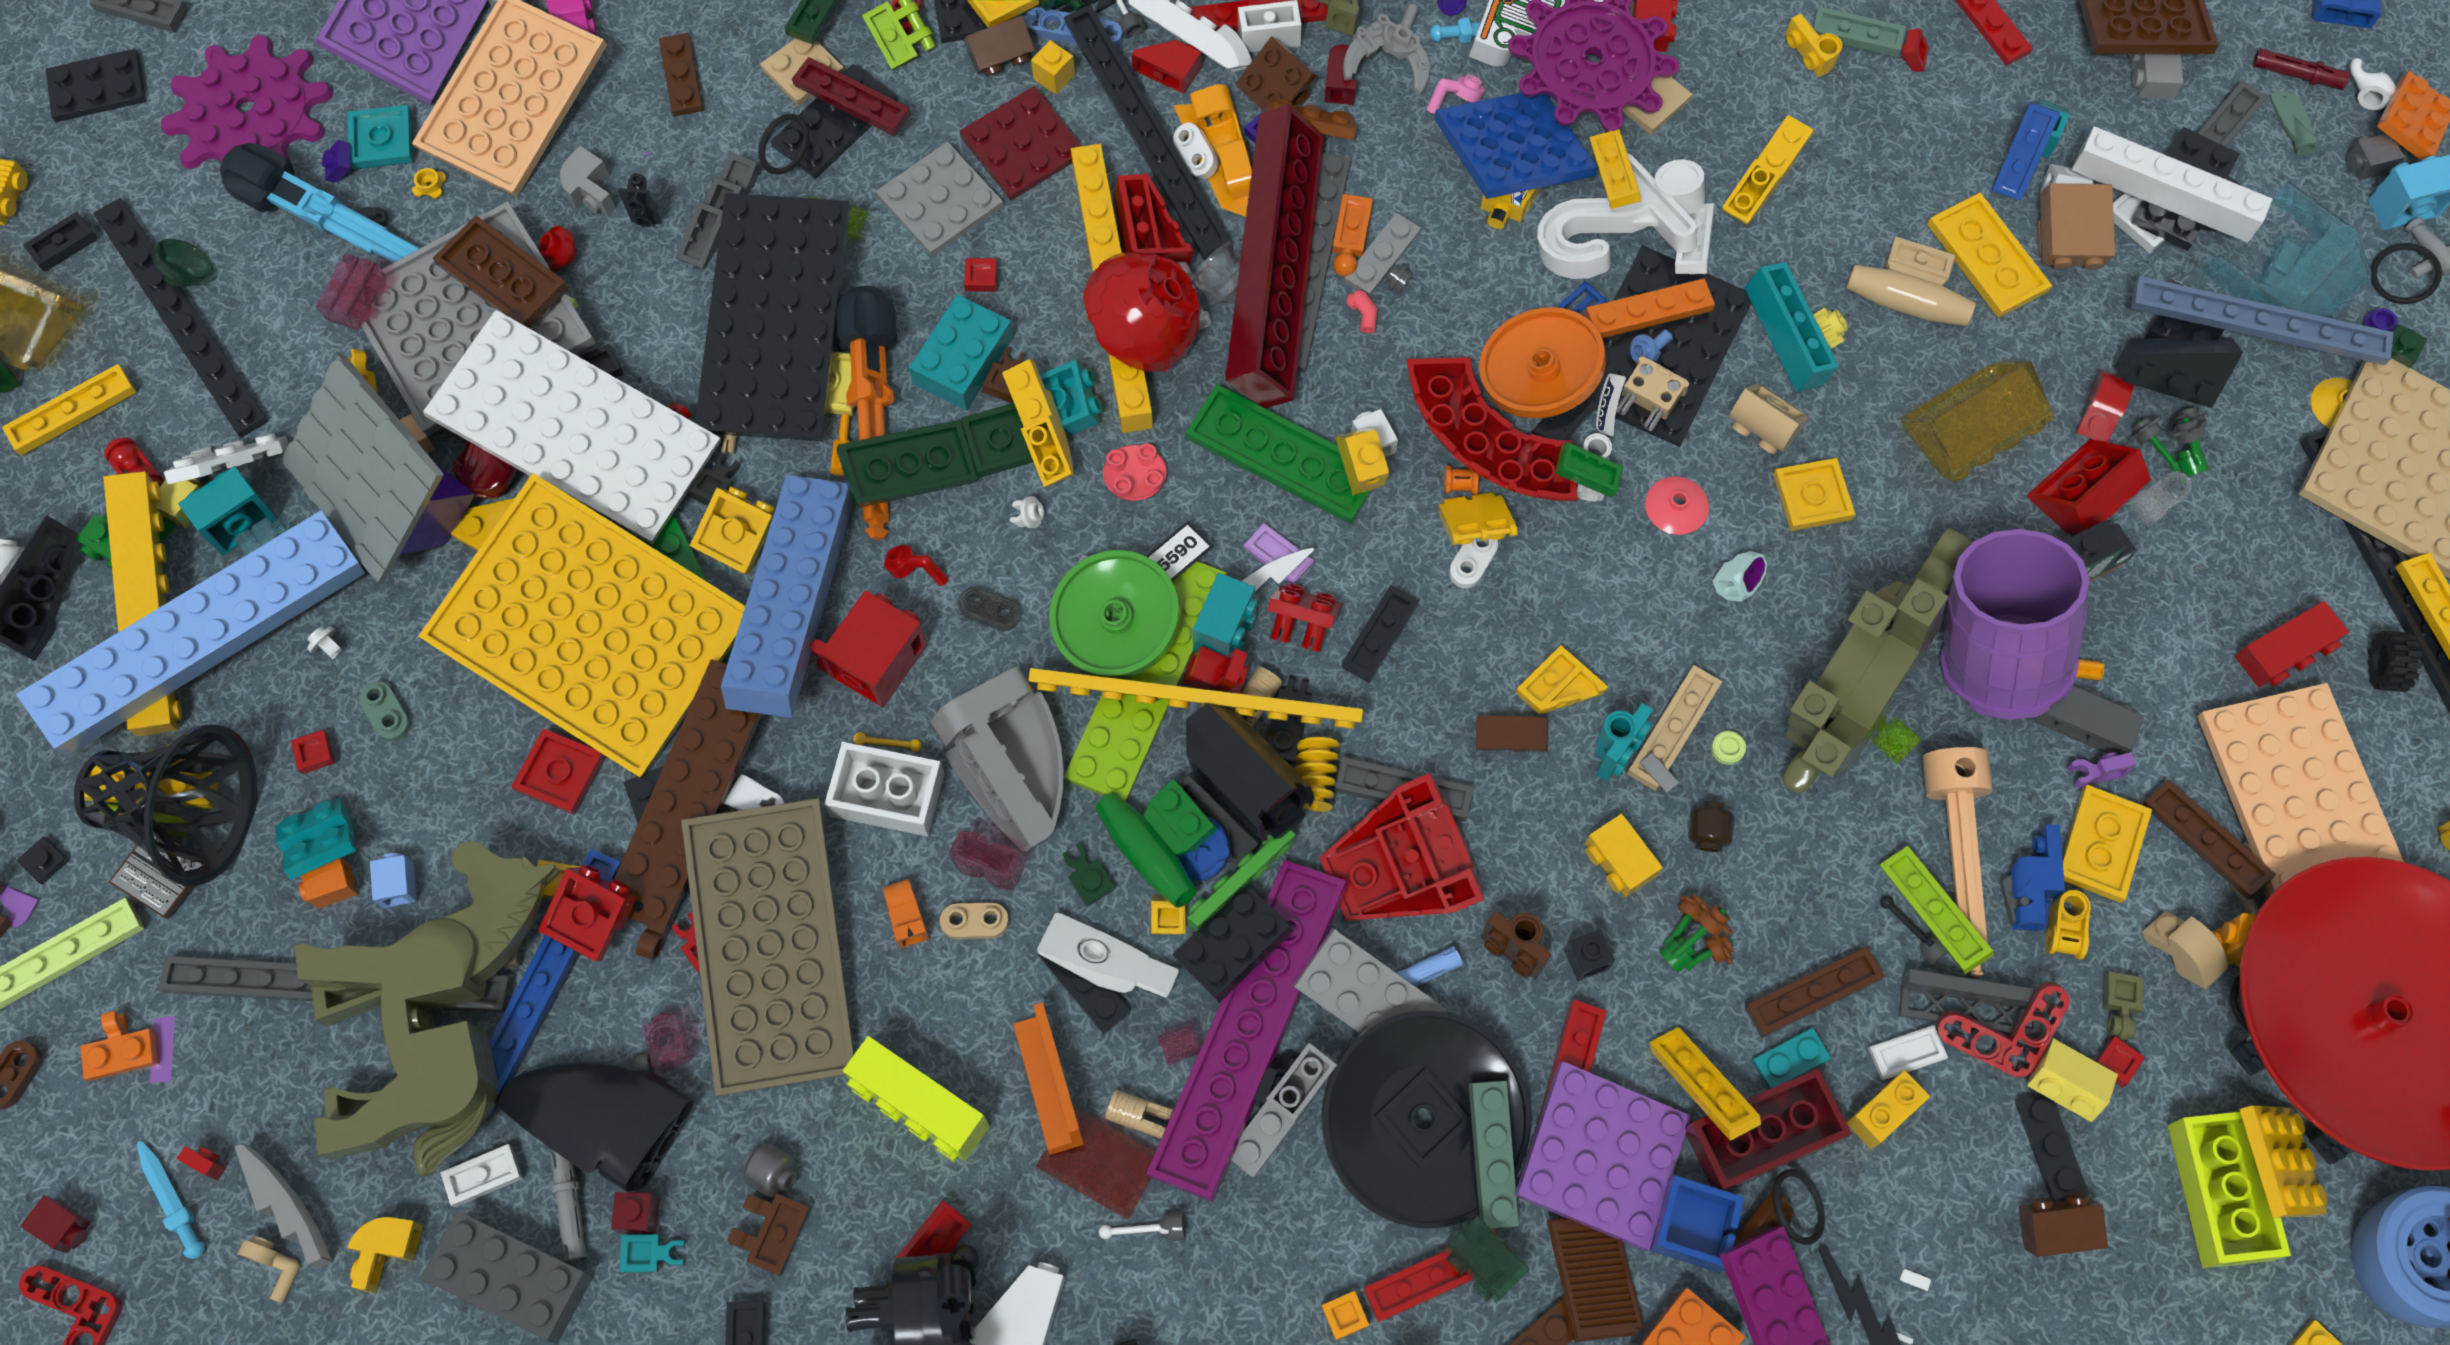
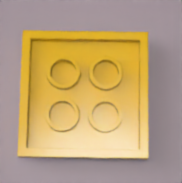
M2253 1105L2239 1109L2272 1217H2314L2327 1214L2325 1208L2328 1202L2327 1195L2322 1185L2318 1184L2314 1173L2316 1160L2312 1151L2306 1147L2302 1135L2305 1133V1126L2301 1116L2295 1112L2294 1108Z

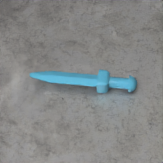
M1468 17L1459 19L1457 25L1440 26L1435 24L1430 29V37L1436 42H1440L1442 38L1458 37L1461 43L1471 42L1472 36H1476L1480 23H1471Z
M139 1141L137 1149L141 1167L166 1215V1218L162 1220L166 1229L178 1234L185 1248L183 1251L184 1256L190 1259L200 1257L205 1251V1243L203 1241L199 1242L191 1226L195 1221L191 1209L183 1207L158 1157L144 1142Z

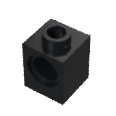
M1601 929L1569 940L1564 949L1577 981L1608 971L1615 962Z

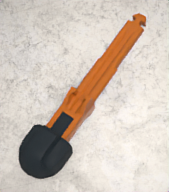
M858 286L848 290L838 302L836 320L838 346L850 352L852 380L846 393L847 406H857L859 440L885 435L884 408L894 403V391L887 384L885 351L890 350L897 344L893 301L877 287ZM888 502L863 507L864 521L870 526L865 529L866 533L871 539L879 541L884 539L889 530L884 529V525L889 524Z

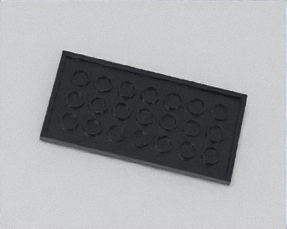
M725 193L695 418L697 425L717 435L823 442L837 328L836 311L840 301L851 209L849 201Z

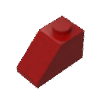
M1177 40L1135 49L1132 53V68L1146 77L1185 94L1202 68L1201 52L1190 44H1183Z

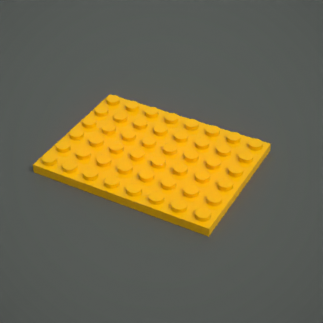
M532 473L418 637L641 778L649 771L686 716L710 660L713 659L722 663L734 645L745 606L535 473Z

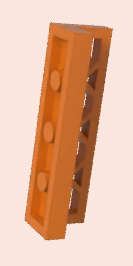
M1042 1002L1033 1005L1036 1017L1013 1023L1047 1149L1049 1155L1084 1145L1049 1020Z

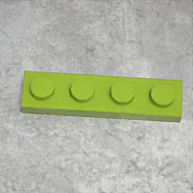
M1908 845L1880 864V868L1964 974H1967L1994 955L1991 947Z

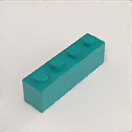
M1787 262L1760 267L1744 288L1795 391L1800 392L1823 386L1837 371L1839 365Z

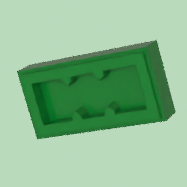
M1566 442L1561 446L1555 474L1612 498L1617 494L1623 466Z

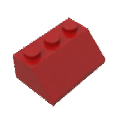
M2089 439L2026 496L2063 531L2076 535L2115 514L2151 478L2140 449Z

